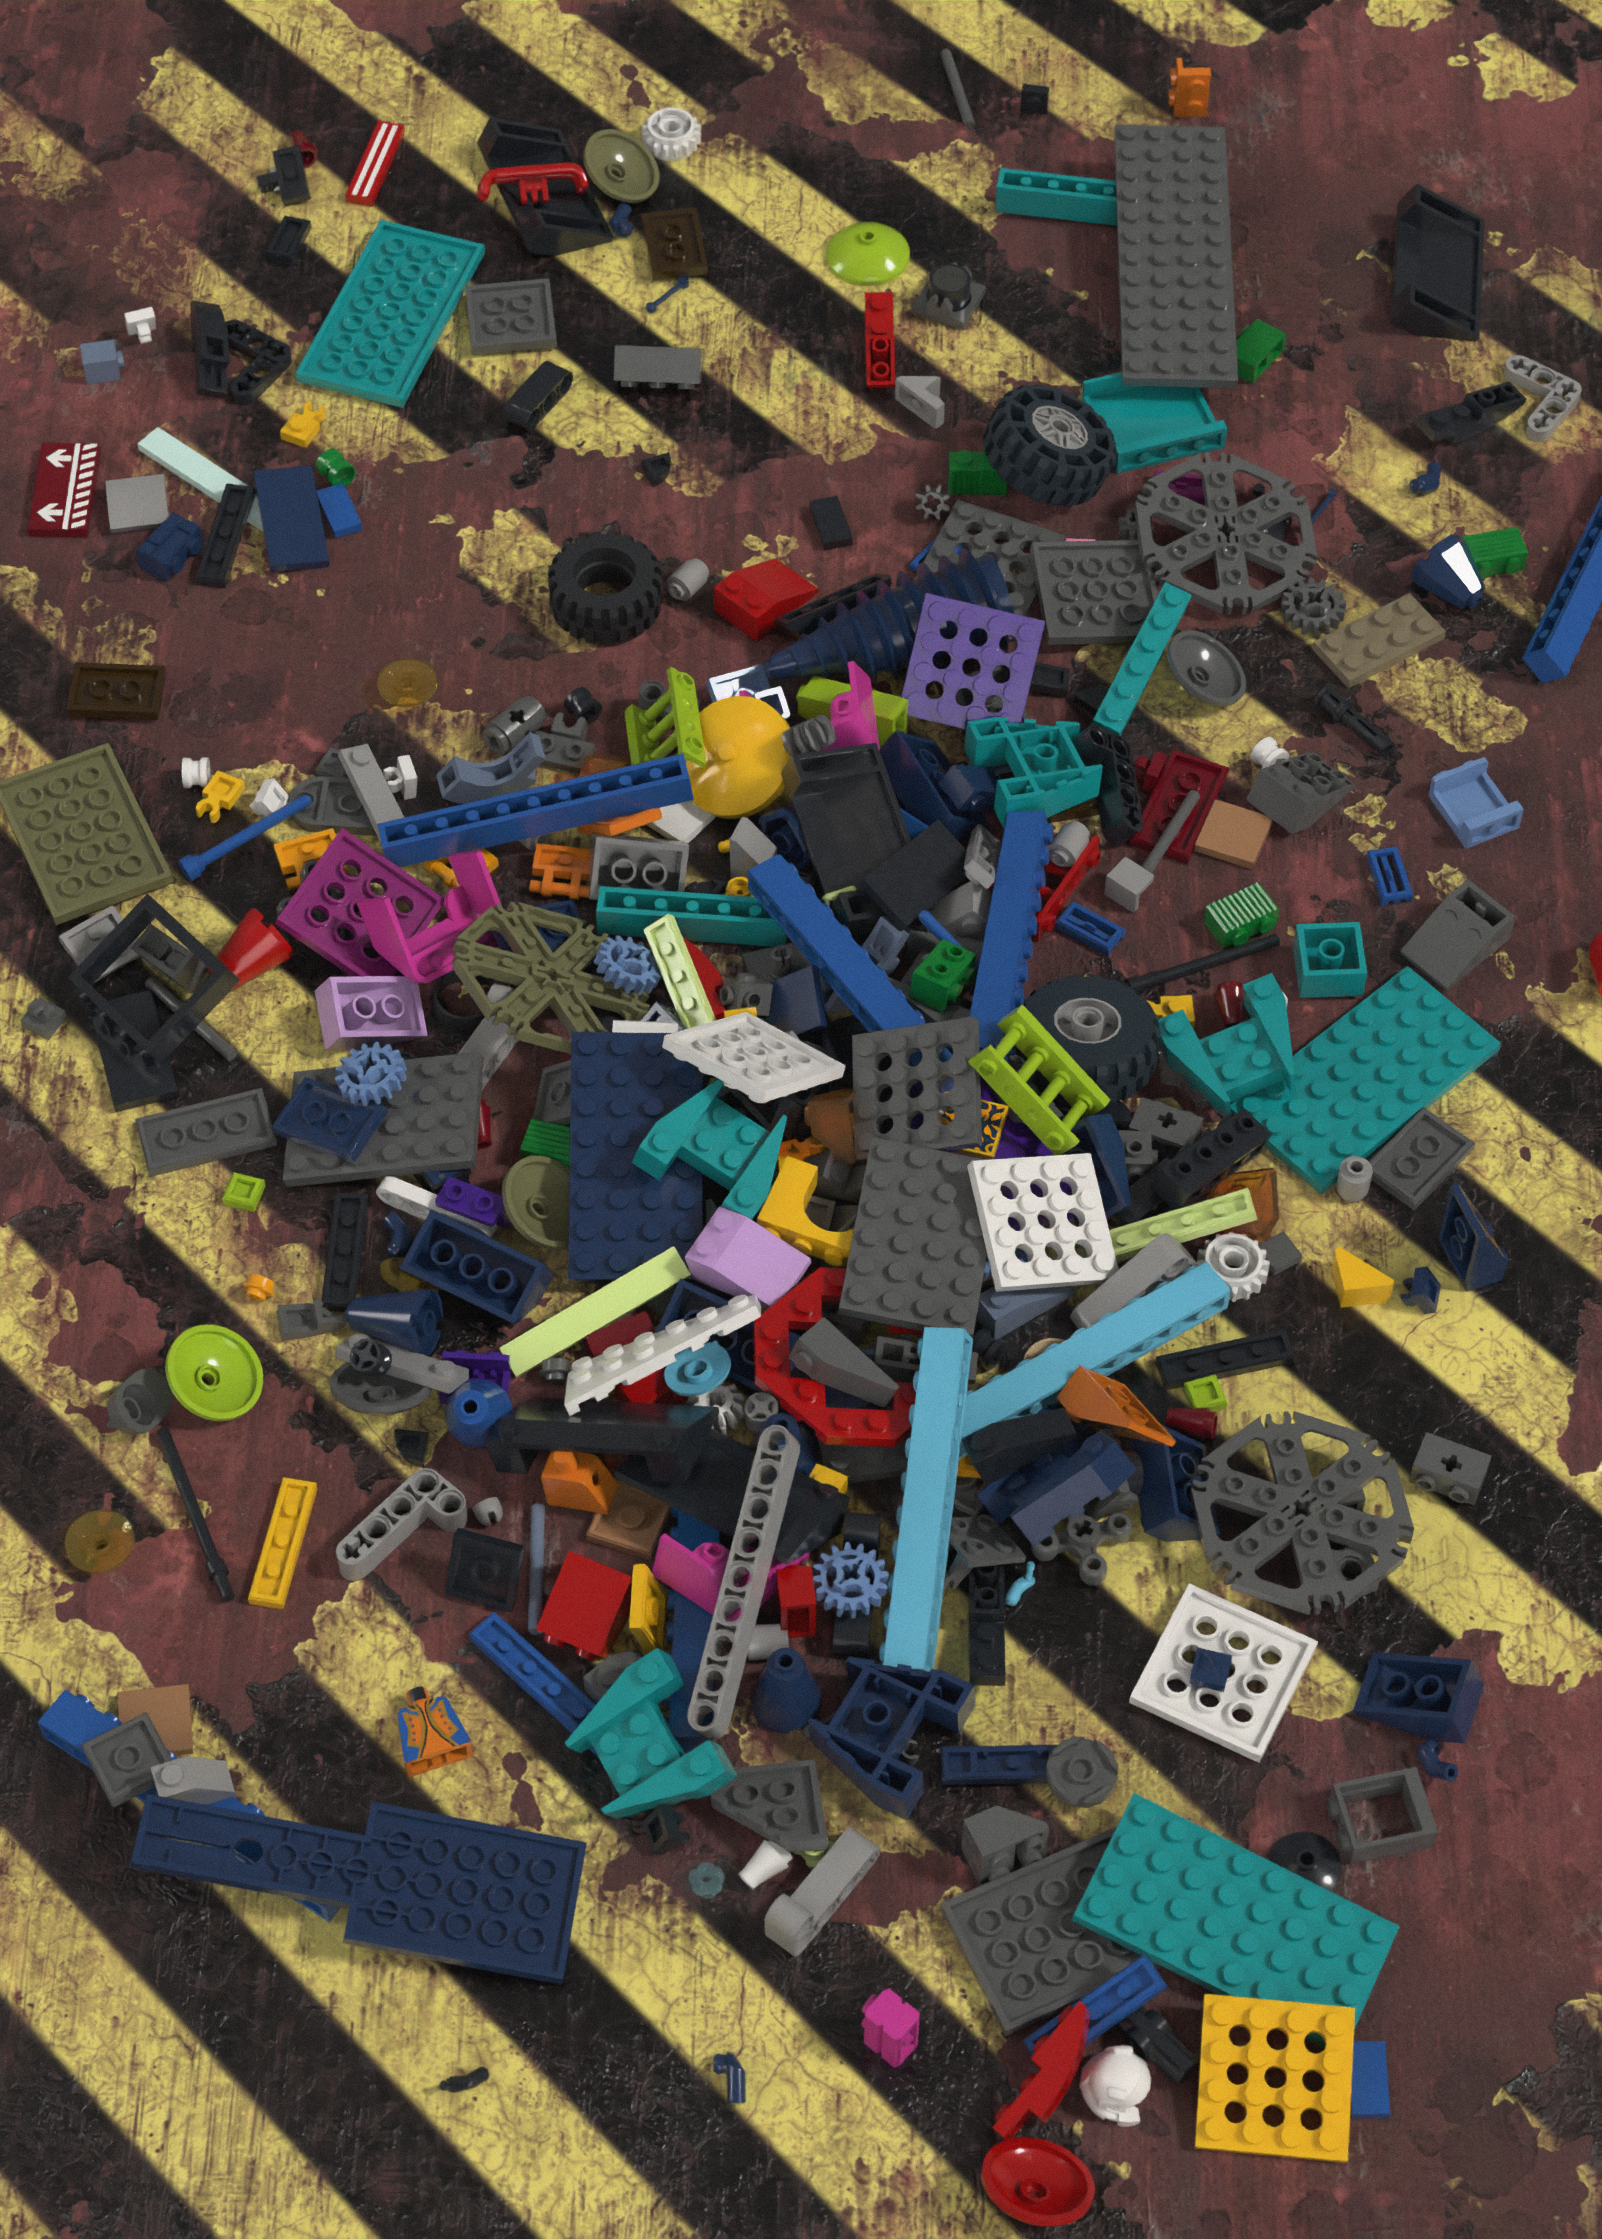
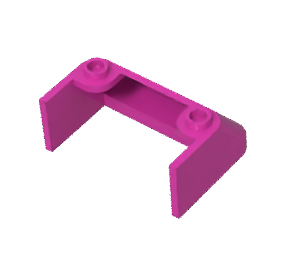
M854 661L848 662L851 691L839 694L830 705L831 720L829 722L832 723L835 729L834 733L837 739L832 745L822 750L877 743L880 751L870 677ZM746 690L739 691V696L752 697Z
M481 850L448 855L459 884L451 888L444 898V906L449 918L406 940L389 897L362 899L356 902L374 949L413 983H429L452 971V960L455 955L452 953L456 938L492 905L495 909L496 904H501ZM490 930L476 941L479 944L494 948L498 946Z
M664 1533L659 1540L652 1574L713 1615L730 1550L719 1543L706 1542L692 1552ZM751 1546L748 1547V1553L756 1550ZM811 1551L788 1565L798 1564L803 1566L809 1560ZM772 1558L760 1607L776 1593V1569H783L788 1566ZM750 1574L744 1575L740 1579L739 1587H743L749 1582ZM741 1608L731 1613L730 1622L736 1621L740 1617Z

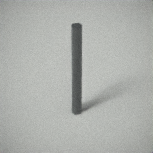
M944 49L940 55L965 129L972 130L975 128V122L951 51Z
M1194 790L1189 791L1142 865L1150 873H1153L1200 799L1198 792Z
M150 977L146 981L145 986L173 1012H176L184 1004L155 977ZM203 1020L194 1029L228 1061H232L237 1056V1051Z

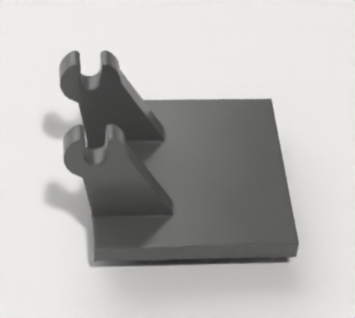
M991 1515L953 1517L948 1555L954 1548L958 1553L948 1572L945 1573L943 1590L947 1589L948 1584L952 1590L957 1588L974 1567L1021 1563L1025 1561L1026 1556Z

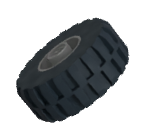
M1029 384L1022 385L1007 392L996 406L983 431L984 452L988 456L992 469H995L999 474L998 476L1004 482L1009 483L1013 487L1012 489L1018 493H1023L1029 496V499L1036 502H1044L1049 506L1062 505L1063 507H1072L1076 504L1080 505L1089 501L1099 492L1116 462V442H1114L1113 432L1107 427L1104 418L1098 415L1088 403L1085 404L1078 399L1079 397L1063 392L1062 389L1045 387L1043 384H1035L1033 386H1029Z
M1072 975L1066 979L1060 980L1057 978L1051 980L1044 987L1042 985L1039 986L1024 1000L1026 1009L1110 1098L1106 1106L1113 1105L1118 1100L1124 1101L1132 1097L1135 1091L1139 1092L1154 1074L1160 1038L1159 1020L1148 1001L1144 997L1141 998L1138 992L1130 986L1127 988L1121 985L1119 981L1113 979L1106 980L1095 975H1090V977ZM1016 1046L1015 1053L1024 1058L1026 1062L1028 1058ZM1038 1069L1035 1070L1032 1083L1042 1093L1050 1082ZM1058 1093V1095L1055 1097V1100L1060 1101L1061 1104L1071 1106L1067 1102V1100L1060 1093Z

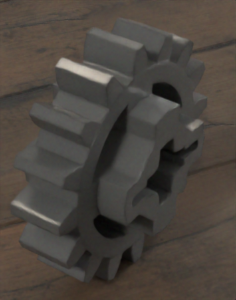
M1310 578L1307 584L1300 579L1298 580L1297 587L1289 585L1288 592L1283 593L1280 610L1281 614H1284L1283 621L1285 623L1292 621L1291 629L1302 628L1301 633L1303 635L1307 631H1312V634L1317 636L1320 630L1327 635L1329 634L1330 627L1337 630L1339 622L1344 621L1346 601L1342 600L1343 592H1335V584L1329 587L1325 586L1324 579L1319 584L1315 583L1313 578Z

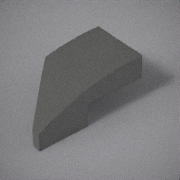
M317 1298L313 1304L278 1305L276 1310L281 1341L325 1334L341 1329L346 1324L344 1316L339 1314L337 1317L325 1309L323 1302Z

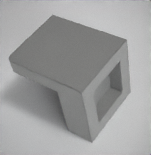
M1124 857L1106 876L1104 895L1134 913L1139 906L1140 894L1154 881V875L1132 860Z

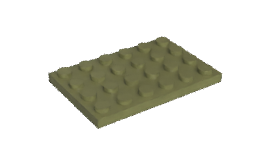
M109 743L0 781V805L55 925L174 883L172 873Z

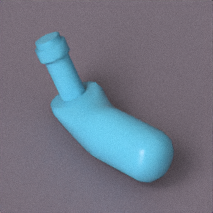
M1033 1562L1026 1564V1575H1023L1011 1584L1005 1596V1603L1007 1605L1015 1606L1022 1593L1035 1583V1578L1032 1576L1035 1568Z

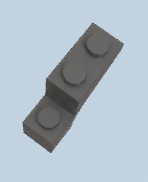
M832 1149L804 1157L803 1162L818 1166L817 1186L812 1196L827 1200H846L859 1205L866 1164L853 1168Z

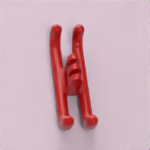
M575 163L495 168L487 171L482 176L477 188V197L479 201L485 202L491 193L490 187L492 185L518 183L521 205H527L526 193H530L532 204H538V192H541L542 203H549L547 180L570 179L575 184L576 192L584 194L589 186V179L585 170Z

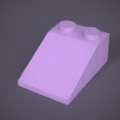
M406 976L329 977L315 990L325 1051L358 1050L362 1047V1044L375 1041L387 1045L422 1039L428 1036L419 985L410 981Z
M720 1206L685 1255V1260L693 1280L735 1297L743 1294L748 1297L756 1293L761 1307L765 1309L771 1307L795 1288L811 1264V1259L750 1218Z

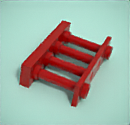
M1093 836L1071 869L1057 866L1050 859L1049 864L1044 865V871L1063 880L1056 890L1047 886L1040 888L1041 898L1048 902L1041 912L1036 911L1037 933L1033 935L1034 941L1038 942L1045 932L1049 933L1052 930L1057 914L1090 867L1095 868L1102 854L1099 851L1100 837ZM994 883L988 888V890L992 893L994 889Z

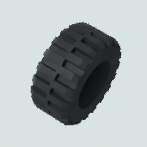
M608 531V534L593 532L589 537L582 535L576 538L573 544L569 542L561 549L562 553L558 552L553 558L552 565L548 571L551 613L554 619L558 621V625L566 632L570 630V635L578 640L584 638L585 642L590 644L602 642L603 645H611V642L619 641L620 644L627 642L629 637L633 636L636 638L644 633V628L648 630L655 623L663 603L661 567L653 551L647 549V546L641 541L635 542L632 536L626 534L619 536L617 532ZM604 581L617 582L627 586L626 589L611 595H596L584 590L594 583Z

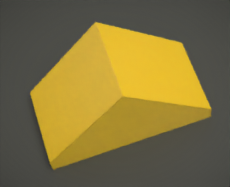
M1340 1246L1335 1249L1331 1269L1340 1307L1387 1303L1391 1298L1395 1280Z

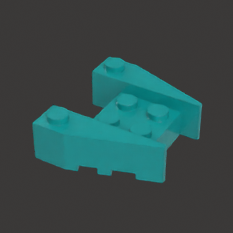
M1005 717L967 721L964 751L971 765L991 767L1009 764L1015 778L997 780L994 810L1004 829L1008 812L1045 811L1046 818L1099 795L1102 765L1085 767L1071 741L1079 734V722L1056 721L1055 725L1036 724V719H1024V723H1008Z
M1272 973L1242 985L1244 1005L1251 1019L1199 1040L1183 1009L1158 1019V1029L1160 1030L1159 1048L1168 1066L1176 1073L1179 1072L1188 1081V1085L1196 1092L1199 1091L1210 1101L1211 1106L1223 1117L1231 1113L1230 1102L1283 1080L1290 1093H1296L1286 999Z
M718 1079L657 1121L640 1144L632 1163L660 1181L674 1159L678 1157L730 1191L721 1207L754 1220L769 1195L787 1116L783 1114L770 1133L718 1099L724 1087V1081Z
M658 1648L624 1670L565 1742L568 1748L579 1753L593 1746L620 1795L619 1798L601 1810L603 1814L616 1819L657 1808L660 1804L674 1805L680 1801L709 1796L738 1777L721 1745L711 1740H707L689 1753L684 1754L657 1704L687 1684L671 1656Z

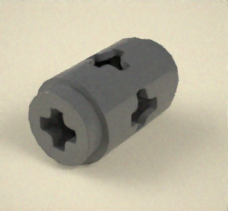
M531 696L516 700L486 725L483 731V739L486 745L498 755L509 753L529 732L534 733L543 726V721L546 719L543 706Z

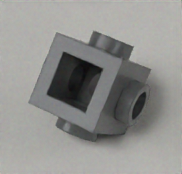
M738 972L737 977H724L723 987L719 995L720 1001L725 1010L756 1006L757 1015L769 1016L773 984L757 979L755 974Z
M1118 1130L1124 1144L1128 1183L1134 1184L1158 1165V1150H1152L1151 1131Z

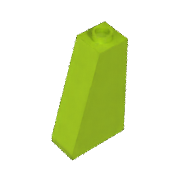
M813 676L807 685L800 687L797 693L798 715L805 719L826 715L828 720H831L830 705L833 699L839 694L851 691V685ZM872 690L879 747L881 748L895 731L907 734L908 700Z

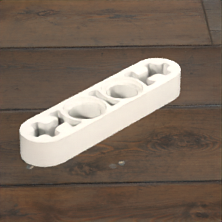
M392 1176L384 1177L376 1190L377 1196L384 1203L423 1220L427 1218L430 1210H433L489 1238H492L497 1230L496 1223L493 1227H489L437 1207L435 1199L438 1195Z

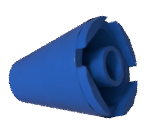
M481 1379L471 1380L463 1383L450 1395L445 1408V1420L450 1433L459 1442L470 1447L485 1448L487 1447L485 1441L497 1419L512 1410L513 1407L507 1393L496 1383ZM477 1404V1410L469 1414L471 1408Z

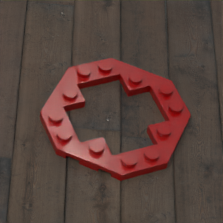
M820 1267L764 1311L760 1318L754 1320L755 1384L764 1392L769 1391L780 1400V1406L799 1422L803 1420L814 1429L815 1436L824 1444L895 1447L904 1439L905 1434L912 1429L909 1421V1411L911 1405H915L916 1399L913 1383L895 1382L899 1388L891 1399L892 1410L826 1408L825 1384L814 1381L811 1378L790 1377V1358L788 1357L790 1354L789 1329L809 1330L822 1319L821 1303L840 1304L846 1268ZM887 1324L888 1333L922 1335L923 1338V1331Z

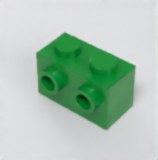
M942 939L913 972L909 997L943 1012L951 1002H957L962 989L966 985L970 986L973 983L977 974V968L974 967L977 954Z

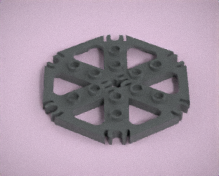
M1209 452L1205 453L1202 462L1201 453L1147 480L1146 484L1143 485L1141 494L1148 497L1137 496L1134 504V515L1141 564L1146 561L1144 567L1146 571L1151 568L1158 569L1153 580L1155 582L1160 581L1159 586L1163 587L1164 583L1167 582L1192 594L1190 600L1221 614L1223 608L1226 614H1230L1234 604L1241 608V614H1245L1249 605L1251 614L1283 597V593L1288 592L1289 585L1297 587L1298 580L1300 579L1304 583L1305 581L1307 582L1310 572L1303 568L1313 570L1317 560L1309 502L1303 504L1306 498L1304 495L1298 498L1291 496L1297 487L1295 484H1290L1291 480L1231 453L1228 454L1227 462L1224 452L1220 453L1218 462L1210 459ZM1190 472H1198L1201 476L1205 506L1172 492L1168 484ZM1236 472L1246 473L1266 482L1271 490L1238 508L1233 474ZM1290 516H1294L1299 521L1302 544L1292 546L1261 531ZM1150 517L1157 518L1189 534L1166 546H1158L1152 539ZM1223 523L1224 529H1226V532L1230 534L1228 540L1226 539L1224 532H1221ZM1213 557L1217 589H1206L1183 578L1181 573ZM1246 559L1283 575L1284 578L1262 590L1253 589L1249 584Z
M1285 1411L1282 1418L1283 1424H1275L1272 1421L1271 1414H1266L1263 1426L1261 1416H1259L1201 1460V1465L1197 1469V1475L1206 1478L1207 1481L1200 1482L1193 1479L1190 1497L1207 1566L1213 1561L1211 1567L1213 1573L1220 1568H1227L1230 1572L1224 1576L1223 1583L1225 1585L1232 1584L1231 1590L1310 1615L1311 1612L1308 1602H1312V1610L1315 1615L1320 1614V1602L1328 1601L1332 1605L1333 1612H1338L1341 1599L1344 1610L1400 1567L1406 1558L1408 1549L1399 1546L1397 1542L1402 1541L1410 1544L1414 1526L1395 1459L1388 1464L1390 1459L1388 1451L1382 1456H1375L1372 1452L1377 1449L1378 1441L1376 1439L1370 1440L1371 1435L1293 1411L1292 1418L1295 1422L1293 1424L1291 1423V1415L1288 1411ZM1307 1432H1314L1344 1442L1348 1446V1452L1312 1479L1301 1437ZM1253 1440L1263 1441L1275 1483L1232 1470L1227 1465L1228 1458ZM1379 1478L1387 1485L1394 1513L1389 1518H1381L1343 1506L1342 1504L1373 1480ZM1212 1503H1216L1261 1519L1234 1540L1223 1541L1216 1534L1210 1506ZM1296 1506L1299 1509L1309 1507L1307 1517L1304 1514L1295 1515ZM1328 1540L1376 1555L1378 1560L1354 1580H1343L1337 1574ZM1291 1544L1301 1582L1299 1588H1286L1256 1576L1255 1571Z

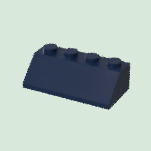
M895 731L881 746L880 754L895 796L902 802L907 813L927 826L932 825L939 819L960 844L970 839L971 831L978 824H981L988 831L991 829L980 811H958L938 786V782L951 768V765L935 741Z
M430 1210L400 1266L401 1270L514 1325L539 1304L554 1276V1273L546 1264L433 1210Z
M680 1279L655 1333L665 1330V1327L673 1321L683 1319L685 1322L695 1318L700 1311L706 1308L715 1307L718 1309L728 1305L730 1300L694 1282ZM754 1321L725 1336H718L716 1333L711 1335L710 1339L705 1343L718 1341L719 1345L727 1351L730 1357L731 1367L727 1377L758 1392H764L754 1381ZM789 1329L790 1352L797 1340L802 1336V1334ZM790 1359V1373H791V1371H792V1370L794 1369V1367H795V1364H794V1362Z

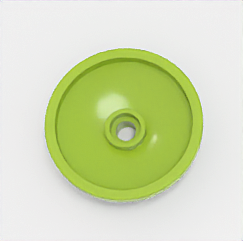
M860 222L842 228L832 236L826 250L827 263L832 272L846 282L861 286L881 285L896 279L905 271L910 258L909 245L906 239L895 229L876 222Z
M218 1325L195 1326L180 1334L168 1350L165 1371L169 1387L176 1399L193 1414L211 1421H229L247 1413L258 1401L263 1388V1370L260 1360L251 1345L234 1331ZM202 1378L206 1379L209 1385L205 1384Z

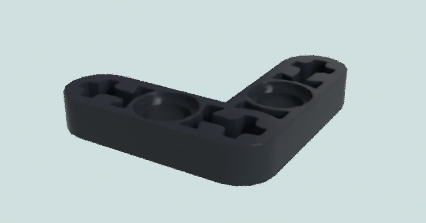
M229 320L225 322L229 348L254 360L231 383L232 399L236 404L250 405L292 364L291 349L286 343L242 321ZM254 342L263 343V345L259 348H252L249 346ZM258 371L269 372L266 376L258 377L254 375Z

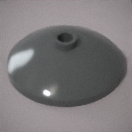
M1192 630L1179 632L1169 642L1167 647L1169 667L1177 682L1190 695L1206 704L1214 706H1231L1244 695L1246 678L1243 669L1235 656L1222 643L1207 634Z
M349 1362L336 1369L330 1379L331 1393L338 1402L350 1410L372 1416H389L408 1411L421 1404L432 1392V1388L387 1374L377 1378L369 1377L357 1371Z

